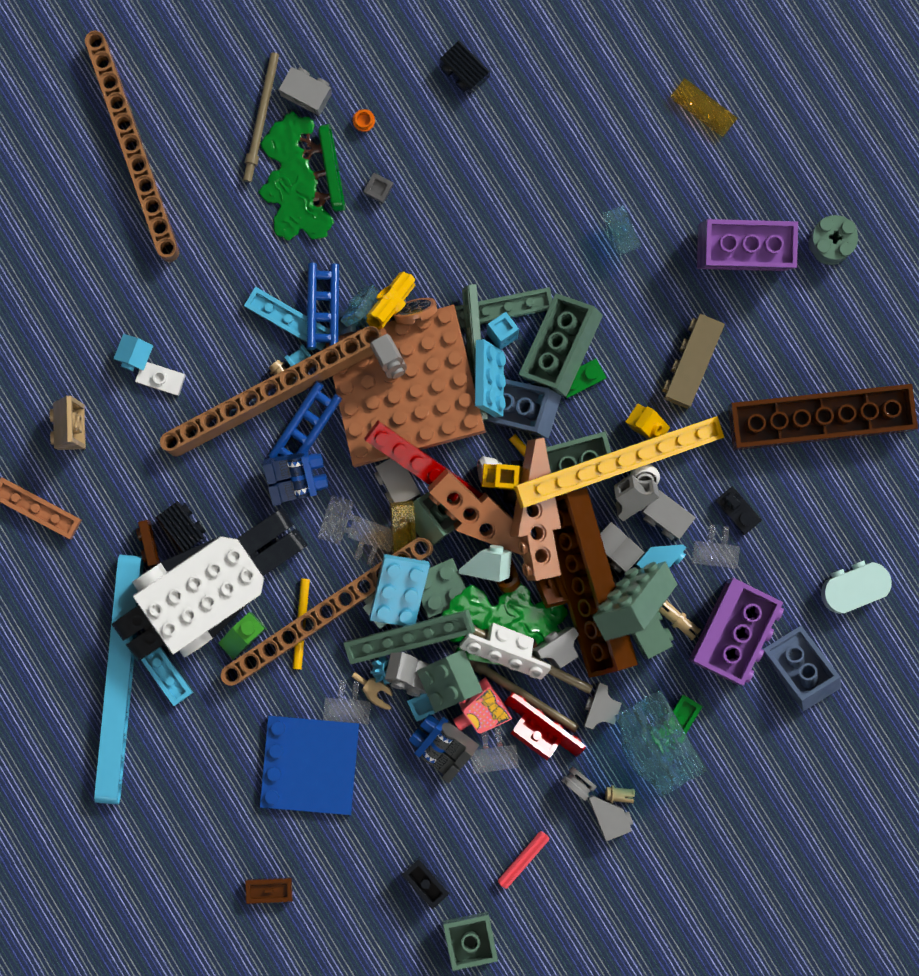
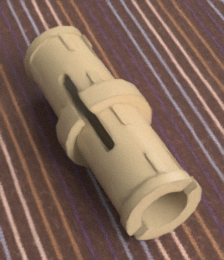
M666 600L663 605L669 612L663 607L659 609V612L673 623L672 626L674 628L678 627L690 640H693L696 636L689 629H692L696 634L701 629L688 620L684 612L680 613Z

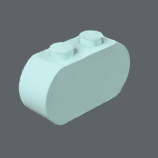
M861 561L851 565L853 569L848 572H844L841 569L831 573L832 578L826 580L821 589V598L824 605L830 611L841 614L886 597L890 592L892 583L886 568L878 563L865 564V561Z

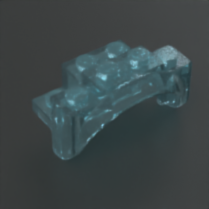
M661 690L639 699L615 715L621 727V744L627 761L641 778L654 786L659 797L680 788L685 782L706 772Z

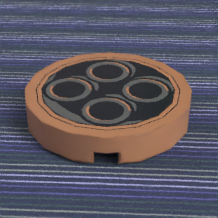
M433 298L410 300L393 317L396 323L403 325L413 324L415 319L418 318L424 321L437 312V304Z

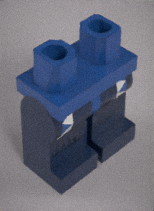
M309 451L264 459L263 468L267 484H269L268 488L273 506L281 505L282 502L316 496L317 491L329 486L326 474L314 476L313 469L324 467L322 454L309 455Z

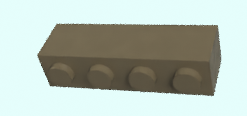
M699 314L697 319L692 318L688 327V331H691L689 339L684 338L679 351L683 352L680 360L675 359L671 368V372H674L671 381L667 379L662 392L666 393L664 396L665 400L686 409L691 407L724 328V323Z

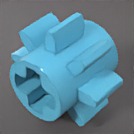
M386 656L379 657V660L373 661L372 665L374 667L370 672L376 678V683L383 680L385 685L390 683L385 680L389 659L387 660Z

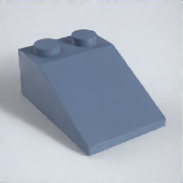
M506 379L504 387L506 406L503 409V417H493L487 413L488 419L484 421L549 439L562 396L548 388Z
M799 626L763 649L788 692L803 712L841 689V677L802 626Z

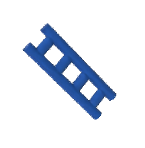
M308 263L307 349L315 350L316 343H329V346L339 342V264H331L330 271H318L316 263ZM317 279L330 280V292L316 291ZM316 300L330 301V313L316 312ZM316 321L330 322V334H316Z
M316 381L268 456L274 458L279 455L293 454L284 448L290 437L302 443L297 453L309 451L341 402L342 397L334 394L332 399L320 392L324 385ZM315 399L326 406L320 417L308 411ZM303 418L314 425L308 436L296 429Z

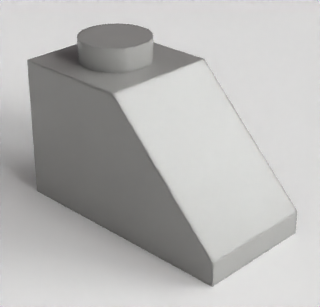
M594 795L588 797L606 841L632 831L630 825L634 823L629 811L624 812L621 807Z

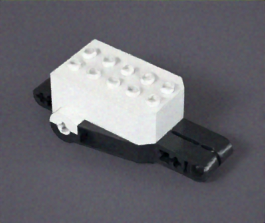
M283 507L236 539L220 536L160 562L132 582L138 590L133 597L139 605L114 621L111 625L123 641L144 628L145 631L126 644L137 662L165 643L173 654L180 651L183 657L198 650L213 639L250 601L261 595L264 575L308 546L297 528L278 539V535L294 525ZM272 539L275 540V543H273L260 553H257L256 550L270 542Z

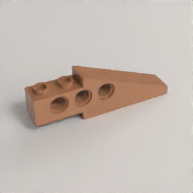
M544 438L527 440L520 484L551 473ZM553 497L530 505L532 507L531 516L527 514V507H520L517 498L510 537L520 538L518 547L520 553L523 554L524 564L522 568L525 577H527L528 581H537L560 576L561 572L553 530L561 528L556 498ZM533 527L536 529L537 535L534 539L531 536V530ZM537 550L541 554V558L539 561L535 559V553Z
M447 468L427 487L430 493L428 497L437 506L441 503L447 509L445 513L453 521L458 519L453 524L456 531L493 545L503 546L504 549L523 556L518 547L520 538L510 537L513 518L488 494L484 492L480 498H477ZM450 493L458 494L457 500L453 502L447 501V496ZM467 508L474 509V514L470 517L463 516V512ZM484 523L491 525L487 532L479 531L480 526ZM537 550L535 553V559L539 561L541 558V554Z

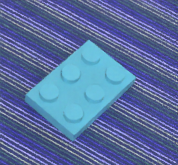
M484 339L476 340L475 406L493 417H503V409L506 406L504 398V387L506 385L504 365L506 364V357L504 351Z
M384 554L369 615L370 621L401 626L416 623L430 567L428 561Z

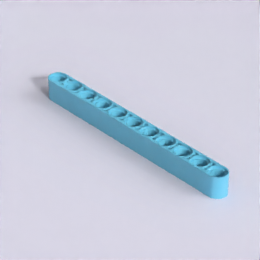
M120 554L118 557L112 623L139 605L133 597L138 590L132 582L143 575L144 562L142 556ZM112 625L94 801L95 803L118 805L122 790L134 668V656L126 644L137 637V632L123 641Z

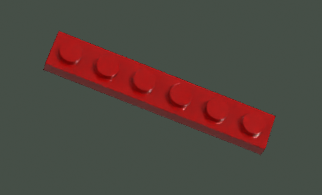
M377 420L364 438L366 442L429 485L446 469L442 464L379 420ZM450 471L477 498L483 495L482 492ZM450 493L447 498L455 501L458 498V494ZM467 508L466 511L472 514L474 509Z

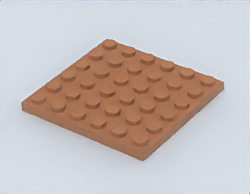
M454 305L437 309V312L432 317L424 321L418 318L415 319L413 324L403 325L396 323L394 320L387 322L382 329H379L382 336L385 334L391 336L407 365V369L401 377L396 379L388 378L375 354L333 375L336 394L342 397L339 407L354 468L390 458L364 439L377 420L420 450L486 433L481 410L475 406L474 381ZM350 335L339 336V341ZM377 336L370 337L368 343L376 340ZM357 346L351 347L348 353H354ZM337 357L330 358L329 363L333 364Z

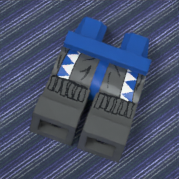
M429 714L420 725L429 735L427 736L417 729L409 741L418 748L414 754L419 758L421 756L426 763L433 765L443 774L442 779L449 784L472 757L479 744L454 725L448 723L445 717L438 721Z

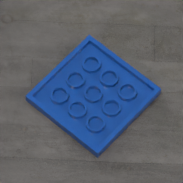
M269 715L260 808L351 815L359 723Z

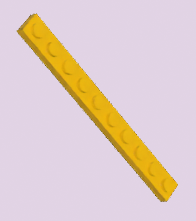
M718 416L518 484L514 486L520 507L525 508L724 438Z

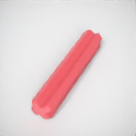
M540 831L498 879V883L503 888L507 889L549 841V837L543 831Z

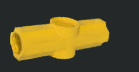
M404 271L399 273L389 286L379 292L376 296L378 301L366 315V322L369 326H374L378 330L382 329L393 315L403 309L406 305L404 300L415 287V278L411 274Z

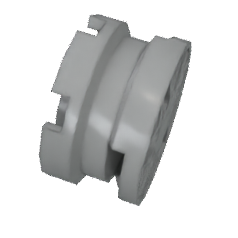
M572 766L569 770L570 774L567 777L564 776L561 781L586 801L590 791H594L597 786ZM577 774L580 778H582V779H583L586 783H588L589 785L586 786L580 779H578L577 777H575V775Z

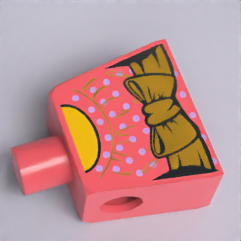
M486 677L479 682L483 692L459 702L463 713L453 719L460 731L472 724L477 733L481 734L512 719L507 707Z

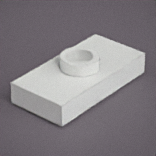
M147 362L144 371L139 369L135 382L179 396L186 375Z

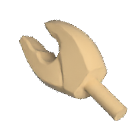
M356 672L352 675L354 679L364 685L362 690L370 702L380 708L391 709L390 705L378 698L379 691H384L388 695L393 696V692L387 684L385 685L383 681L376 683V678H370L367 681Z

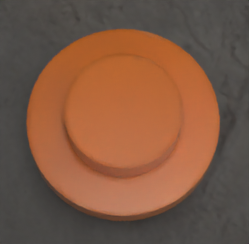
M366 109L357 111L353 116L354 127L361 132L371 130L375 125L373 113Z

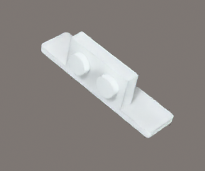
M492 623L489 627L487 640L473 634H468L460 643V649L470 654L486 658L491 662H496L509 667L511 670L522 672L532 678L541 680L551 670L550 664L532 658L533 638Z

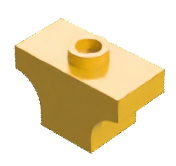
M640 404L636 405L625 421L633 431L648 440L666 434L670 429L668 424L654 409Z
M483 464L481 487L515 490L514 486L520 484L522 467L504 464Z

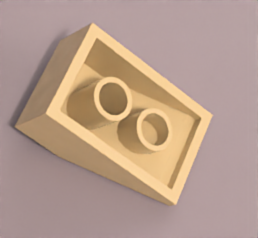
M65 396L54 402L53 409H50V421L54 424V431L50 433L51 444L57 450L86 449L85 405L72 396Z

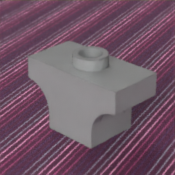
M630 474L614 485L617 515L622 521H625L638 511L644 510L649 504L660 498L658 485L653 479L641 481L633 474Z
M566 627L558 633L556 631L552 632L544 638L545 641L532 649V655L539 659L546 658L551 665L561 669L579 657L574 648V641L579 634L575 627Z
M598 683L594 696H589L585 706V710H588L583 726L594 729L600 722L615 724L622 703L613 700L609 696L607 685Z

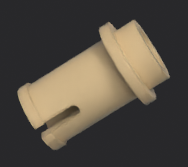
M280 360L274 362L269 367L270 374L276 375L286 369L285 363L280 362ZM296 378L290 379L288 385L294 384Z
M614 785L606 787V801L612 804L614 801L634 803V789L615 788Z

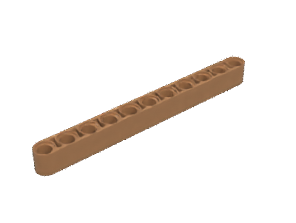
M91 31L85 37V44L156 251L164 261L172 262L179 256V247L109 44L101 32ZM94 41H102L100 46L92 47ZM102 61H109L105 68L99 67ZM116 81L113 88H106L108 82ZM117 101L123 102L121 108L113 109V105ZM130 122L129 128L126 130L120 129L122 123ZM131 142H136L137 147L134 150H127ZM144 163V168L141 171H135L134 167L136 164ZM144 184H152V187L149 191H141V188ZM152 204H158L159 208L156 212L150 213L148 211ZM166 225L163 233H156L157 226ZM165 246H173V251L170 254H163Z
M374 326L363 328L169 430L160 438L161 447L172 456H180L312 387L316 381L322 382L373 355L374 352L368 340L374 335L378 339L382 334ZM357 346L354 353H348L351 347ZM337 357L333 364H328L330 358ZM317 367L314 374L308 375L311 368ZM297 377L293 385H288L290 379ZM272 388H277L276 393L269 396V391ZM257 398L256 403L253 406H249V402ZM237 409L235 415L229 417L230 411ZM217 419L216 424L213 427H209L210 422ZM197 429L196 435L190 438L191 431ZM177 440L176 445L170 448L171 442Z
M417 538L392 555L400 556L404 554L410 559L423 561L432 554L433 545L426 538ZM419 542H425L428 546L427 552L423 555L418 554L416 551V546ZM382 562L225 666L221 672L222 681L229 686L243 682L374 594ZM362 580H367L370 583V590L367 593L362 592L359 588ZM345 592L351 595V603L347 606L341 602V595ZM325 605L332 608V616L330 618H326L322 614V609ZM306 618H310L314 623L310 631L306 630L303 626ZM288 630L292 631L295 636L292 643L286 642L284 638ZM269 643L273 644L276 648L273 656L266 653V646ZM249 656L255 657L257 661L255 668H250L247 665ZM231 668L235 669L238 673L235 681H232L228 676Z

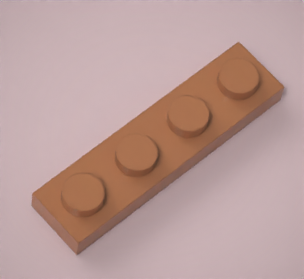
M0 478L1 503L68 539L73 538L82 519L7 479Z

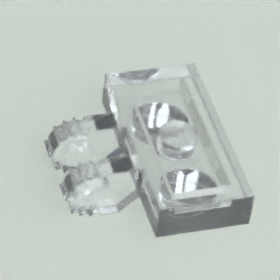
M331 495L317 538L340 545L344 533L356 536L358 531L350 527L346 528L348 519L356 523H361L362 520L361 517L351 514L354 502Z
M355 516L347 536L350 539L359 541L354 559L359 561L364 545L367 544L373 546L367 558V564L372 565L378 549L391 552L398 531Z
M710 525L707 542L694 541L691 564L738 569L740 546L727 545L729 527H723L721 544L713 543L716 532L715 525Z
M340 680L338 698L325 697L323 720L369 724L371 701L358 700L359 682H354L352 686V699H344L346 684L345 681Z
M496 728L494 732L498 747L489 748L488 733L486 731L481 733L483 749L476 750L471 757L474 774L519 768L516 744L503 746L500 728Z

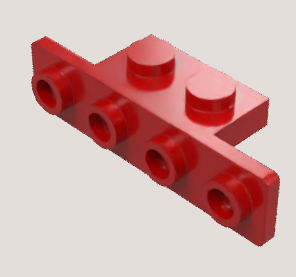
M512 692L504 703L522 716L510 734L545 760L551 757L559 744L576 757L586 748L578 737L570 735L559 723L547 718L543 711L527 703L526 699L521 695Z

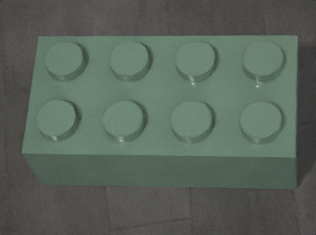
M556 293L519 375L530 384L551 389L566 397L603 315L595 306Z
M666 561L658 564L651 562L644 568L637 569L635 567L626 571L624 578L616 584L617 587L607 595L608 598L598 607L599 610L593 616L605 641L643 631L678 585Z

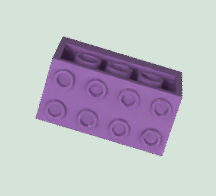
M706 219L698 224L697 269L788 271L797 268L798 222Z
M735 578L727 579L688 661L736 685L744 686L745 682L749 683L754 674V671L751 669L755 662L760 661L764 650L761 648L764 642H768L773 635L774 629L771 627L774 621H779L784 609L781 608L783 602ZM751 609L753 616L748 618L746 610ZM741 629L743 637L737 638L736 630ZM732 650L733 658L727 659L726 651Z

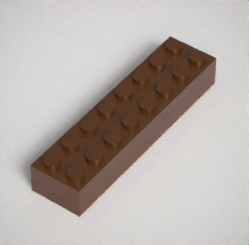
M912 384L734 402L728 406L733 451L904 433L918 429Z
M584 488L556 496L561 528L553 530L561 572L560 579L568 597L567 604L573 625L579 634L577 639L588 677L592 678L636 666L638 663L630 635L605 641L593 619V616L599 610L598 607L606 601L607 595L616 586L588 490Z

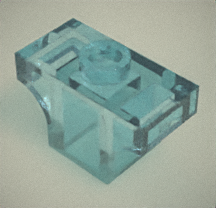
M624 205L603 213L606 232L619 256L641 247Z
M373 284L360 290L349 301L350 306L340 321L346 327L351 324L357 325L361 330L368 327L366 315L378 301L376 296L379 290Z

